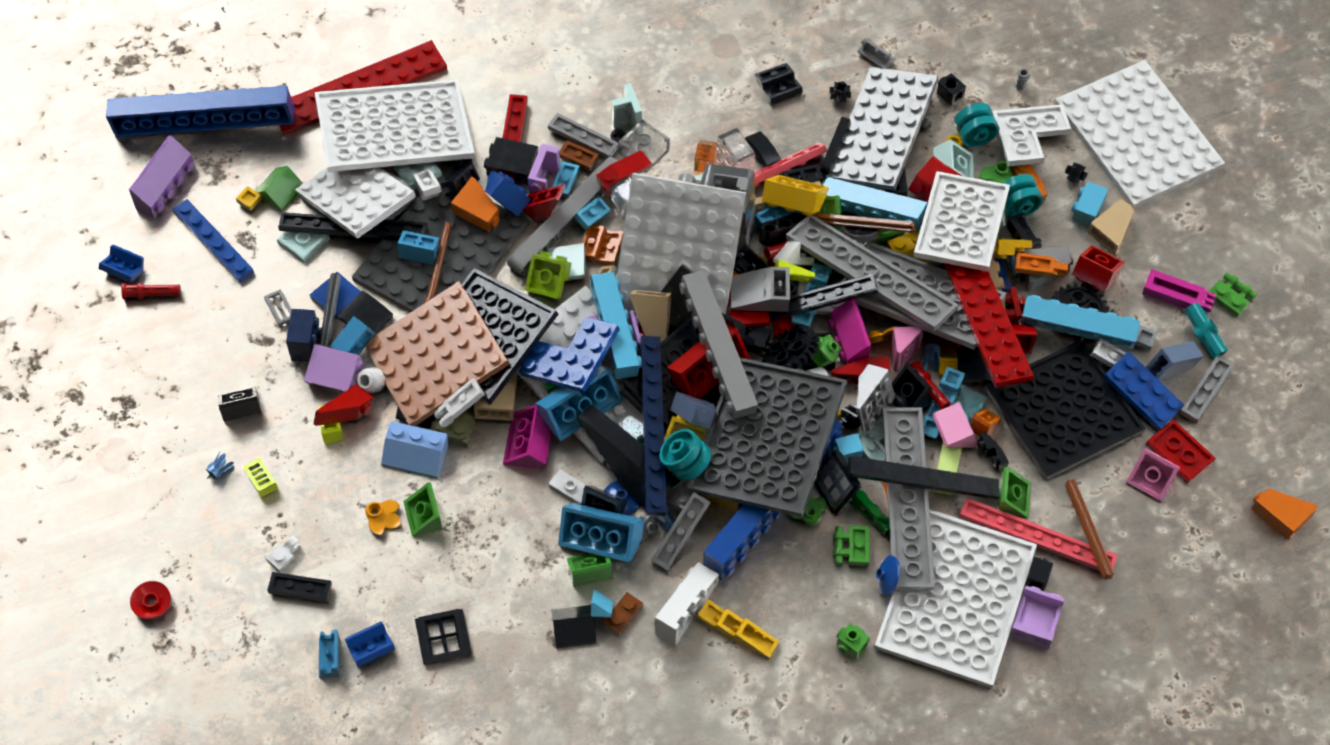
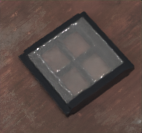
M838 449L831 454L820 468L814 482L830 510L836 516L844 510L861 489V483L858 478L848 477V462Z
M463 609L435 613L415 619L423 665L472 655Z

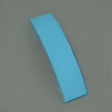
M814 262L811 272L815 273V278L811 283H807L804 292L826 287L832 268ZM813 310L795 315L791 323L801 326L806 325L809 328L816 316V312Z
M947 366L938 388L953 405L965 373ZM933 400L923 419V429L925 436L936 440L940 432L932 414L941 409Z

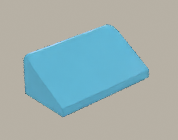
M594 589L591 601V616L610 618L614 601Z

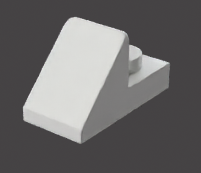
M430 168L413 174L422 200L436 197L442 192L440 184Z
M788 241L773 258V262L776 263L778 260H782L793 265H814V257L807 256L806 252H800V242Z

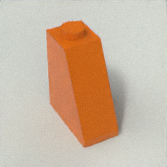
M471 177L451 202L452 213L490 232L500 221L498 208L477 180Z
M1268 488L1264 493L1259 492L1255 496L1252 510L1289 540L1314 515L1318 506Z

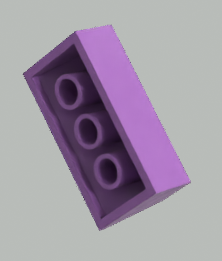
M170 135L129 188L135 209L153 218L163 210L165 203L168 199L172 198L176 188L183 183L187 173L191 172L194 167L191 153Z

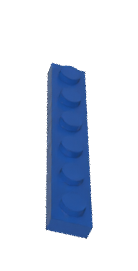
M188 199L172 209L173 213L239 283L254 273L253 268Z

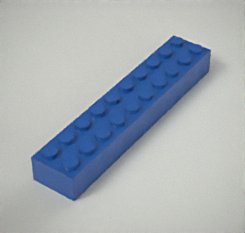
M278 85L179 94L117 97L107 99L105 117L115 138L293 125L295 106L288 86Z
M837 419L835 420L821 464H824L829 458L835 439L842 436V423ZM743 504L704 550L703 565L718 573L720 581H723L726 576L730 577L735 570V565L738 562H743L747 556L746 552L757 545L761 534H766L771 527L772 521L774 519L778 520L782 513Z

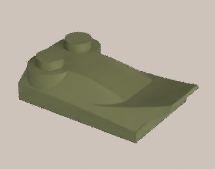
M474 404L446 427H441L439 424L441 418L435 417L431 424L432 431L446 433L449 444L468 447L476 420Z

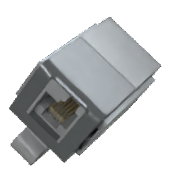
M708 164L704 167L701 180H696L693 175L687 173L679 175L678 181L746 192L736 254L746 244L750 246L756 214L754 173L744 168Z

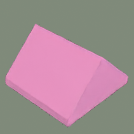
M916 326L895 327L893 329L890 350L893 370L895 372L920 348L923 335L922 329Z
M960 402L932 414L946 447H977L978 444Z
M1144 448L1126 482L1162 501L1180 467Z

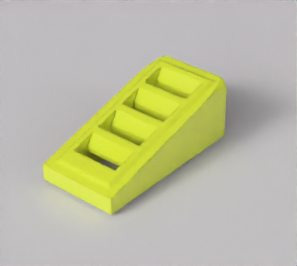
M778 260L775 264V267L790 268V280L811 283L815 278L814 272L791 263Z
M341 422L320 426L325 444L343 440Z
M260 457L242 466L260 498L278 489L275 480ZM259 464V467L251 471L249 470L250 468ZM262 470V472L256 474L255 476L252 475V474H254V473H256V472ZM265 475L264 478H262V479L256 481V479H258V478H260L261 476ZM267 480L269 481V482H267V483H265V484L259 486V484H261V483H263V482H265V481H267Z

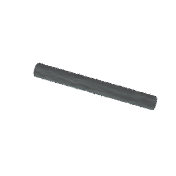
M338 273L330 274L319 345L329 348L341 276Z

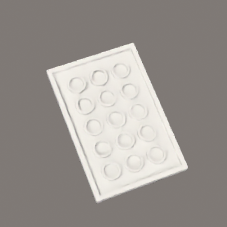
M326 167L295 189L299 197L357 239L416 197L413 190L379 167L327 172Z
M937 171L914 250V257L989 272L1010 185Z

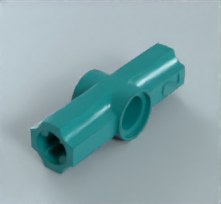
M1199 302L1190 305L1184 310L1194 326L1195 334L1205 344L1213 359L1217 355L1221 357L1229 351L1218 334V328L1208 318Z

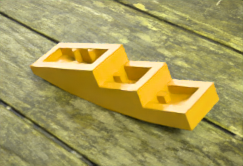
M709 599L704 602L696 615L698 619L726 637L766 658H770L779 643L776 638L747 618L743 620L729 609L724 610Z

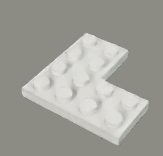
M1063 104L993 111L994 118L1000 127L998 137L1007 166L1043 163L1044 155L1038 137L1071 133V127Z

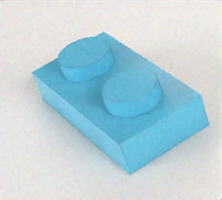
M562 161L552 187L565 185L561 197L569 198L580 170L579 165Z
M597 197L573 217L587 230L606 216L611 209L600 197Z

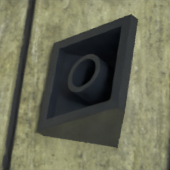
M906 363L892 382L895 393L893 402L899 408H922L923 410L932 405V387L909 363Z
M256 386L218 395V406L224 422L262 413Z
M585 485L581 505L622 514L628 501L595 486Z
M591 605L551 610L556 649L597 644L594 617L591 616Z

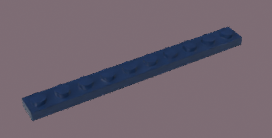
M641 336L646 515L666 516L665 465L659 457L660 449L664 443L660 337Z

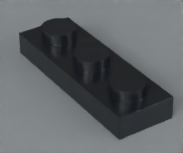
M272 572L267 591L270 594L328 602L332 581Z

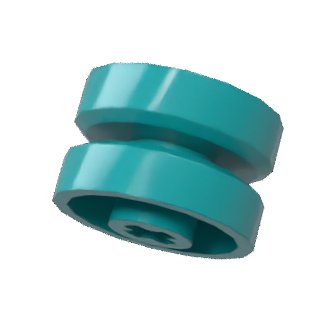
M986 103L969 105L959 111L954 117V125L964 146L978 147L989 143L998 135L1000 130L990 106Z
M1020 174L1002 183L1010 185L1004 208L1007 217L1022 212L1026 217L1033 214L1043 205L1044 199L1032 175Z
M681 429L671 434L664 441L659 457L661 462L680 480L687 481L694 479L707 468L711 459V451L693 431Z

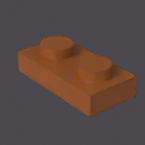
M568 140L559 151L561 159L579 165L587 171H591L599 159V154Z
M626 592L612 610V616L603 621V626L620 636L641 610L643 602Z

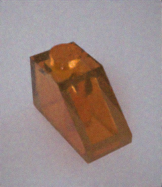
M706 140L698 142L694 160V171L703 172L706 165L714 164L718 142Z

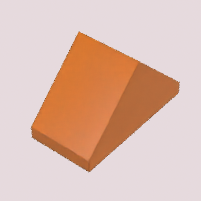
M985 408L974 414L970 427L973 433L979 437L981 432H985L990 436L1002 418Z

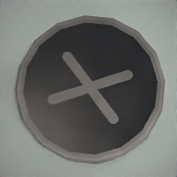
M844 227L845 235L851 239H857V242L860 243L873 241L882 233V230Z

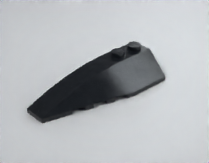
M590 405L577 417L578 421L589 438L593 440L597 451L607 462L608 468L614 473L620 487L625 489L645 510L643 445L593 405ZM665 467L667 495L680 481Z

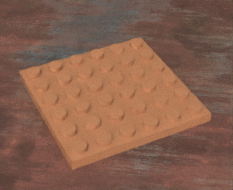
M459 281L375 335L365 346L376 367L384 372L386 377L385 383L408 424L411 426H416L432 416L444 404L445 400L471 379H475L480 384L510 365Z

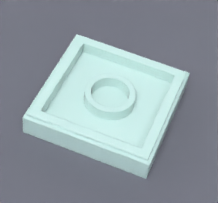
M285 231L277 238V243L305 263L330 237L328 234Z
M584 243L548 248V253H551L550 257L556 258V255L567 257L568 262H572L568 280L586 278V246Z

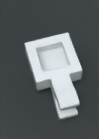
M292 536L284 547L279 543L265 557L266 560L281 573L295 559L292 553L301 546L298 543L299 540Z

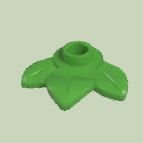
M999 161L994 166H987L979 174L980 179L1003 183L1007 179L1014 177L1011 174L1010 166H1007L1005 161Z
M810 494L803 517L790 516L794 519H803L808 525H816L822 517L821 513L826 509V500L823 497L814 499Z

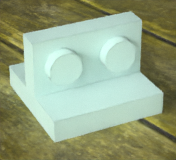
M631 83L625 84L624 97L611 101L612 124L614 127L631 123L635 134L641 133L642 109Z

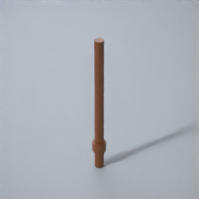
M449 222L444 224L428 294L424 299V303L435 297L452 226Z

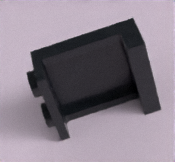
M496 137L494 143L490 145L489 158H485L484 161L487 176L490 175L491 171L502 172L503 174L520 177L521 184L528 185V176L538 154V146Z

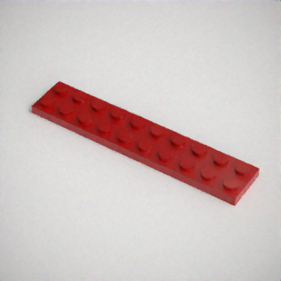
M430 40L292 96L295 106L294 124L279 125L284 136L319 122L315 92L412 84L446 70L447 64L433 41Z
M943 263L995 388L1033 381L1034 375L989 272Z

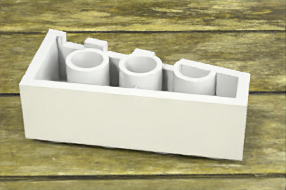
M699 562L694 568L691 567L685 580L678 585L674 594L655 617V634L676 646L717 585L719 574Z

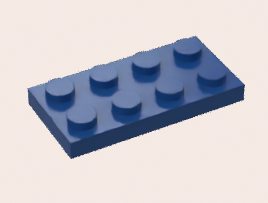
M1129 351L1103 376L1158 431L1184 406Z

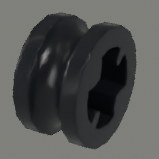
M615 129L611 132L610 138L618 142L619 147L626 144V132L624 130Z

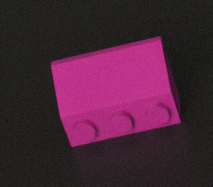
M856 300L846 301L831 312L830 320H828L829 330L834 333L833 339L841 347L839 359L844 365L869 357L871 343Z
M536 404L514 413V421L510 422L503 465L533 469L546 465L552 431L542 419Z

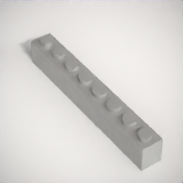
M705 270L683 275L679 284L680 292L682 295L685 294L687 299L686 307L688 311L692 312L693 325L700 332V343L705 345L706 358L708 362L711 361L713 376L715 379L718 378L720 383L719 391L722 396H725L728 413L732 414L733 419L756 413L758 407L757 400Z

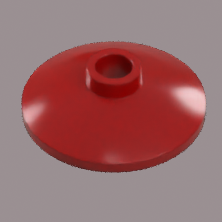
M148 581L140 584L134 589L130 597L132 611L143 619L160 617L168 610L171 603L169 589L157 581ZM155 601L153 605H149V602Z

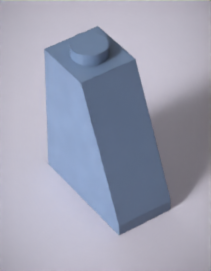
M1194 342L1162 348L1146 368L1162 383L1194 368L1204 356Z
M677 391L670 409L691 424L710 429L716 412L713 403Z

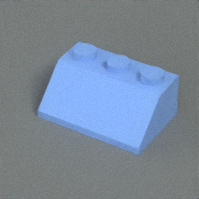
M391 421L385 437L381 465L438 478L449 447L448 435Z

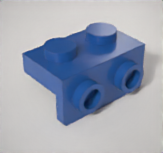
M112 244L109 255L99 262L98 269L131 283L143 273L144 257Z
M381 621L345 638L349 652L357 667L395 650L394 644Z

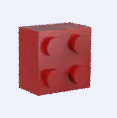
M1091 245L1079 256L1071 275L1081 282L1093 285V288L1096 290L1106 291L1116 282L1125 262Z

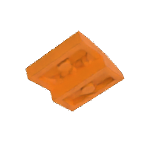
M592 225L585 231L582 243L586 246V260L616 266L621 252L624 231L606 230L605 226Z

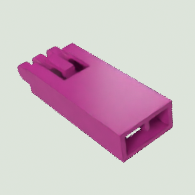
M1153 269L1150 271L1142 294L1184 309L1199 302L1206 312H1211L1214 300L1216 299V294L1206 291L1201 286Z

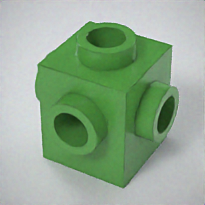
M830 334L818 337L820 341L818 342L819 347L816 348L817 353L812 354L814 357L812 360L818 367L833 363L838 358V353L841 350L840 345Z
M850 623L846 628L842 627L838 632L836 646L840 652L850 655L856 660L868 646L870 637L859 626H854Z

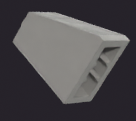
M1068 247L1024 249L1023 252L1026 254L1055 257V260H1058L1059 263L1068 264V272L1070 265H1073V255L1069 253ZM1026 274L1024 277L1027 291H1031L1060 276L1048 277Z

